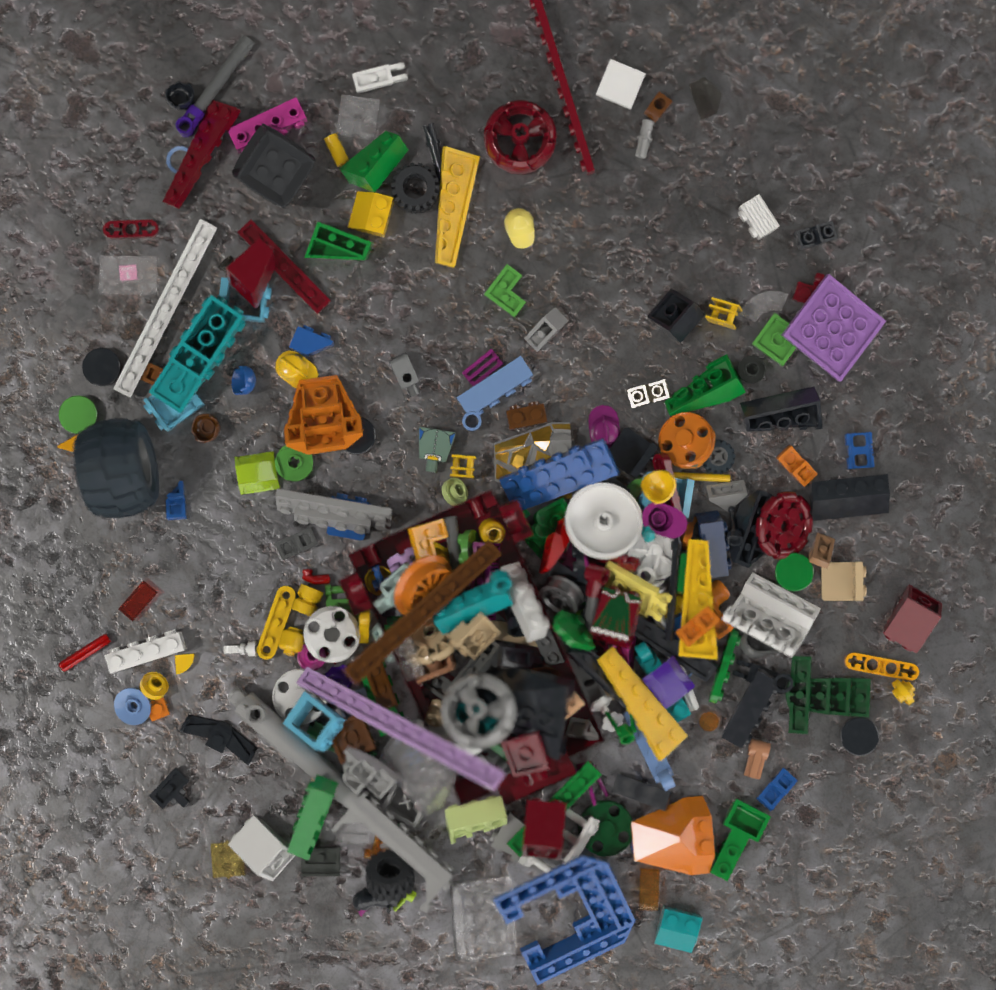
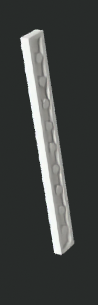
M202 219L199 220L113 388L114 390L131 398L217 227Z

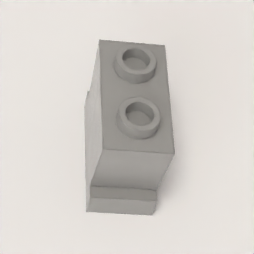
M509 811L507 824L501 826L498 831L494 830L489 839L492 841L490 846L511 854V859L518 862L520 857L506 843L525 823Z

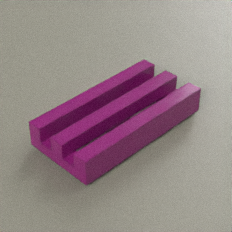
M490 349L465 369L462 374L472 386H475L502 366L503 362ZM492 355L493 358H491L473 374H471L470 376L468 375V373L471 370H473L476 366L483 362L487 357ZM496 360L497 364L475 382L472 380Z

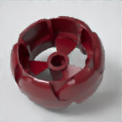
M527 100L509 101L496 108L488 118L484 129L485 149L491 161L500 169L511 174H529L544 166L553 155L556 146V127L549 113L536 103ZM514 115H526L531 117L532 121L528 126L523 123H517L512 126L508 120ZM518 132H523V133H524V134L521 135L520 137L517 136V133H518ZM497 133L512 136V141L516 147L512 152L511 158L500 149ZM543 135L541 148L535 155L533 154L529 158L524 145L528 142L529 137Z

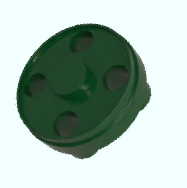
M613 800L596 801V806H593L591 803L583 810L580 815L584 818L586 815H592L600 820L597 832L591 835L585 845L587 850L598 856L609 857L621 853L628 847L632 840L631 821L633 819L623 805ZM611 806L619 807V813L617 815L613 816L609 814V808ZM578 824V834L580 835L584 827ZM627 832L628 839L620 841L618 839L619 833ZM595 841L603 843V847L600 850L592 848V844Z

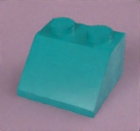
M663 905L654 944L692 953L699 935L702 916Z

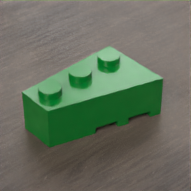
M385 131L339 169L350 184L375 193L408 152V148L399 135Z
M317 222L304 258L367 260L374 242L323 222Z

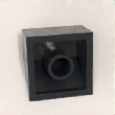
M671 288L647 318L669 337L681 344L705 314L695 302Z

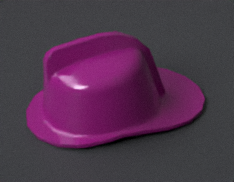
M608 405L597 406L591 411L588 420L591 442L604 438L608 449H610L620 435L617 412Z
M650 503L643 510V525L645 527L650 526L655 534L673 539L681 536L687 528L686 516L677 508L664 503Z

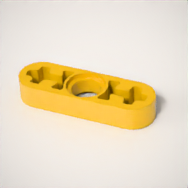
M370 609L360 613L359 643L368 644Z

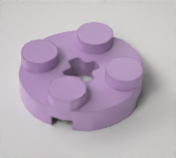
M413 547L404 550L405 553L401 555L397 553L387 560L391 573L405 563L411 565L416 561Z

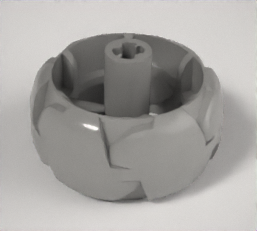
M471 673L460 677L450 685L442 699L441 718L445 729L455 741L468 748L484 749L501 743L510 734L516 722L517 705L511 690L503 681L490 674ZM475 687H483L493 691L500 700L486 706L482 701L477 700ZM459 698L468 704L467 712L471 716L462 726L458 723L455 715V708ZM477 705H479V707L482 709L481 712H477V714H474V707H477ZM487 714L500 719L499 724L492 731L486 734H477L478 720L484 719Z

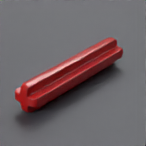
M103 634L61 661L59 667L63 672L69 670L111 642L109 636Z

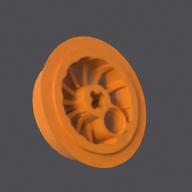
M439 555L425 556L412 563L404 571L397 582L394 592V603L401 614L405 615L452 573L451 565L446 558Z

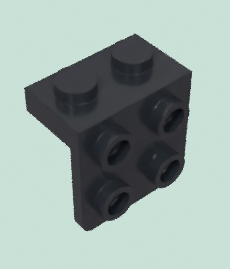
M628 427L624 428L609 449L616 466L634 479L638 476L641 478L648 469L645 465L649 460L653 462V457L659 454L656 451L658 449L657 445L649 443Z

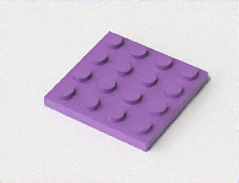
M826 274L781 336L834 379L841 382L885 324L886 320L830 274Z

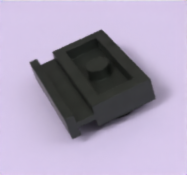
M314 847L309 861L301 858V876H340V847Z

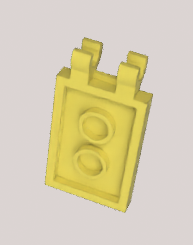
M609 560L605 568L610 570V578L604 587L609 588V586L619 588L620 592L628 594V591L639 594V597L642 598L640 614L646 618L650 615L656 621H661L662 616L667 612V602L670 603L672 596L668 593H658L659 588Z

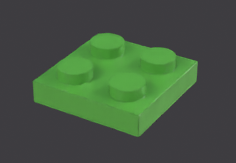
M774 313L752 345L780 366H783L796 347L781 336L790 323Z

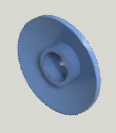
M126 688L117 694L114 700V709L116 715L124 723L139 725L150 716L151 703L141 690Z

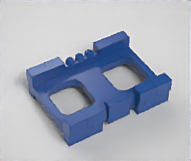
M872 432L844 434L845 446H848L847 454L849 458H846L847 470L874 468L873 445H871L873 444ZM858 435L865 436V446L855 447L853 445V437ZM865 454L867 456V465L856 466L855 455Z

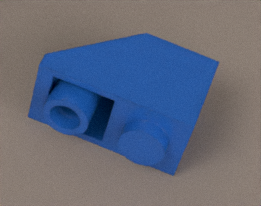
M303 325V328L297 327L289 348L309 357L333 347L334 341L331 340V336L322 332L318 335L313 333L314 329Z

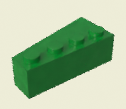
M318 774L314 781H309L306 789L309 794L305 793L301 803L304 807L301 806L297 814L299 820L296 819L292 829L294 834L287 850L288 853L309 861L323 828L339 784L338 782Z

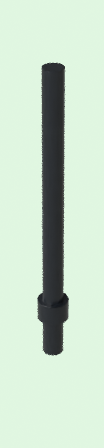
M681 536L673 538V541H671L672 562L669 594L672 596V599L668 603L666 642H673L679 559L683 546Z

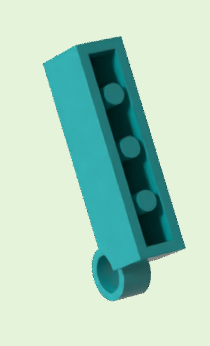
M505 570L496 571L491 575L490 582L460 594L449 601L433 616V621L443 635L453 631L461 622L467 625L480 612L484 616H488L513 605L509 590L512 586L509 573Z
M645 642L634 647L638 654L634 658L645 676L660 667L661 662L652 647L648 648ZM682 698L666 709L677 723L691 715Z

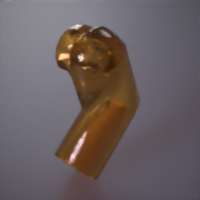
M374 836L372 850L365 849V859L371 860L372 855H377V852L382 850L380 844H383V842L377 836Z

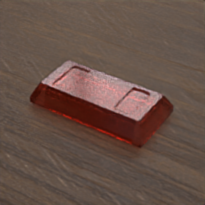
M143 580L118 610L133 622L158 592Z

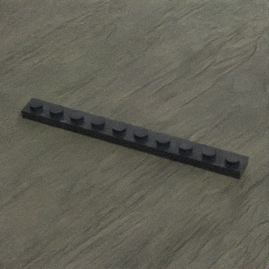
M557 560L544 576L547 578L562 576L571 580L580 588L584 595V602L587 603L586 587L588 580L578 581L577 573H573V569ZM641 614L639 615L635 636L669 658L674 655L679 665L703 681L707 682L716 670L717 664L706 658L678 656L679 639L673 636V642H666V631Z

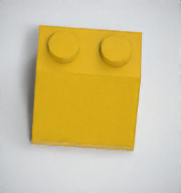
M357 191L348 228L385 238L394 198L374 192Z

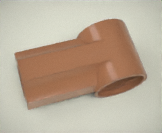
M751 739L743 775L760 780L765 760L769 756L771 743Z

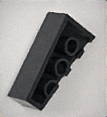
M815 386L740 403L741 418L747 432L771 431L772 428H779L781 431L788 430V428L807 430V427L822 429L821 402Z

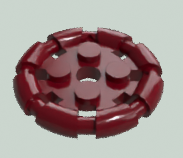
M791 491L780 492L776 497L772 496L762 506V512L756 521V536L759 538L758 544L766 555L778 560L785 559L790 553H799L808 543V535L812 533L813 518L810 515L811 507L801 495L797 496L795 492ZM768 515H771L769 522L766 521ZM783 521H785V527L781 529Z

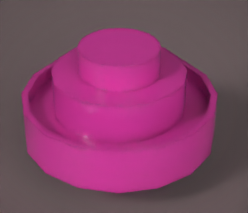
M304 644L302 651H299L297 654L299 665L303 669H306V667L314 671L320 669L324 661L314 657L307 649L306 644ZM322 647L319 650V655L322 658H326L325 650Z

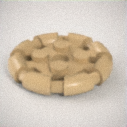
M432 617L401 644L399 649L406 659L413 660L416 664L425 665L432 664L436 660H444L455 651V647L450 642L445 643L447 639L451 640L449 636L451 632L443 635L435 625ZM433 630H434V632H433L431 635L426 636V634H427L429 631H433Z

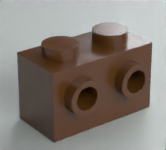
M539 401L530 402L527 407L522 408L520 405L510 406L509 410L506 411L509 431L547 424L544 403L540 404Z

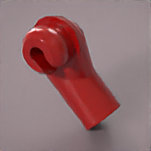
M303 569L302 579L314 585L330 583L329 574L312 575V569Z

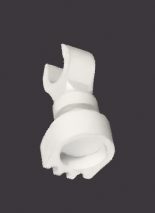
M248 641L247 645L241 643L240 645L224 646V654L240 653L245 655L247 653L249 657L258 656V642Z

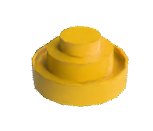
M157 672L146 673L139 684L141 692L152 700L163 698L169 688L166 678Z
M896 679L892 682L894 687L892 693L900 703L905 702L907 705H911L915 702L913 699L915 688L909 681L905 682L902 680L900 682Z

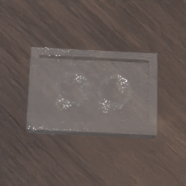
M100 256V295H157V256Z

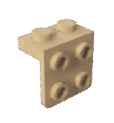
M830 562L828 569L821 567L822 600L864 601L863 597H866L867 589L866 585H863V578L866 577V566H863V562Z

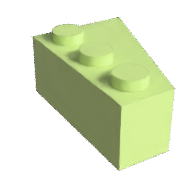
M489 796L482 801L475 800L464 806L451 805L448 809H445V822L450 843H457L456 839L465 835L467 838L473 837V833L479 830L487 832L506 825L507 815L501 796Z

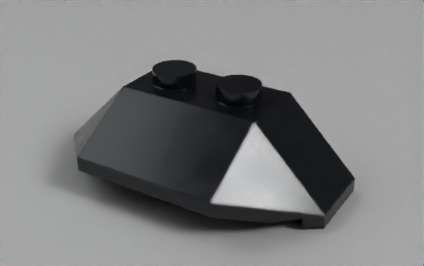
M757 489L739 505L735 516V526L741 532L743 542L738 546L729 545L732 562L750 568L754 562L764 555L758 544L759 538L756 536L757 517H760L762 506L774 495ZM768 515L766 521L769 522L771 515Z

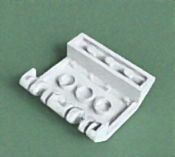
M752 573L746 581L740 596L733 606L730 605L722 620L793 658L811 629L821 608Z

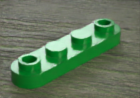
M733 629L729 632L708 702L716 704L717 701L721 702L724 690L721 689L723 683H727L730 672L727 670L729 664H733L736 656L733 651L735 646H739L741 640L739 630Z

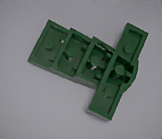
M793 656L791 663L793 687L789 692L785 693L788 708H790L788 733L809 734L810 712L870 717L871 679L811 678L812 657Z

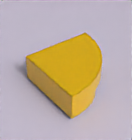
M195 653L175 655L176 674H181L191 667Z

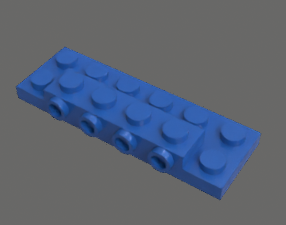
M604 438L581 447L579 445L573 446L565 453L557 452L547 460L545 458L539 459L534 465H523L517 471L500 477L499 481L509 501L517 499L523 511L590 484L592 485L619 474V470Z

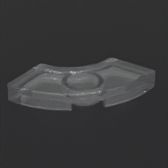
M768 291L758 294L742 307L743 311L739 312L738 315L756 322L765 312H781L788 294L780 291Z

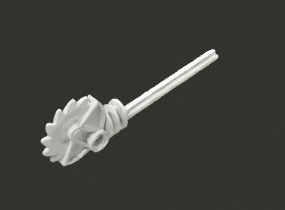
M640 534L636 544L625 553L628 557L634 556L640 560V565L636 571L631 573L640 577L641 573L644 572V580L659 588L658 593H664L667 586H661L665 581L661 579H665L671 574V541L673 539L655 534V540L647 543ZM662 616L661 621H656L653 618L655 624L666 631L667 622L665 616ZM693 689L683 696L690 712L700 708Z

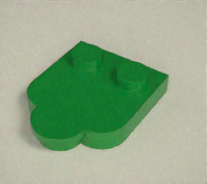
M564 498L553 502L534 514L533 520L535 524L531 526L533 539L546 542L547 536L556 531L557 522L565 518L568 507Z
M560 611L554 616L555 623L553 628L569 646L591 651L596 647L593 637L588 632L585 620L581 615Z

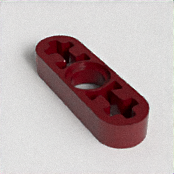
M154 220L108 221L103 226V233L109 239L154 238L159 234L160 230ZM130 224L136 226V232L132 235L126 232V228ZM139 224H142V228H148L149 224L155 227V230H152L151 234L147 230H141L142 234H140ZM112 225L115 229H121L120 225H122L123 235H121L120 231H114L113 235H111L107 230L111 229Z

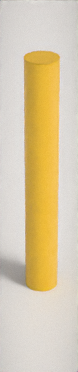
M673 472L675 478L682 480L730 482V475Z

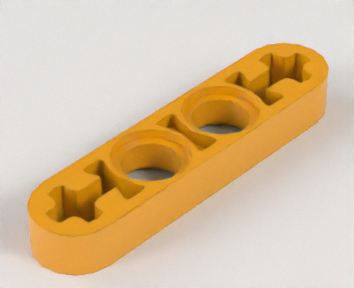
M848 653L844 658L845 666L851 670L909 681L915 680L919 675L918 667L912 663L859 653ZM855 656L856 660L862 661V657H865L863 669H860L861 664H854L852 667L851 663L848 662L849 658L852 659ZM870 659H874L877 662L875 670H869L867 667V662ZM888 663H894L896 666V671L892 674L886 671ZM900 664H903L901 667L903 669H909L911 666L915 673L908 677L907 673L900 672Z

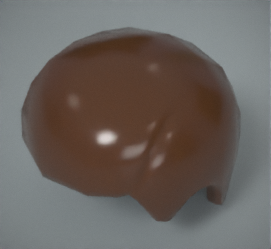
M203 413L193 420L191 432L196 441L208 443L214 441L219 436L220 424L214 415Z

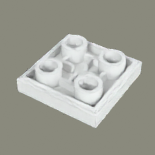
M610 59L596 96L631 110L646 73Z

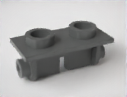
M548 628L546 637L535 641L545 664L551 666L565 661L552 631Z

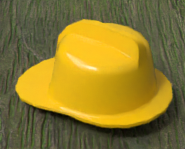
M283 352L276 360L275 368L277 374L294 388H297L299 380L318 378L316 367L298 352Z

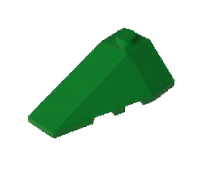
M727 354L709 363L705 367L707 370L700 376L695 375L692 378L693 382L687 387H681L671 398L665 401L670 416L725 403L746 393L742 381Z

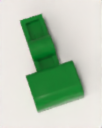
M735 798L722 822L723 825L731 830L719 849V854L710 873L728 882L749 838L759 842L771 816Z

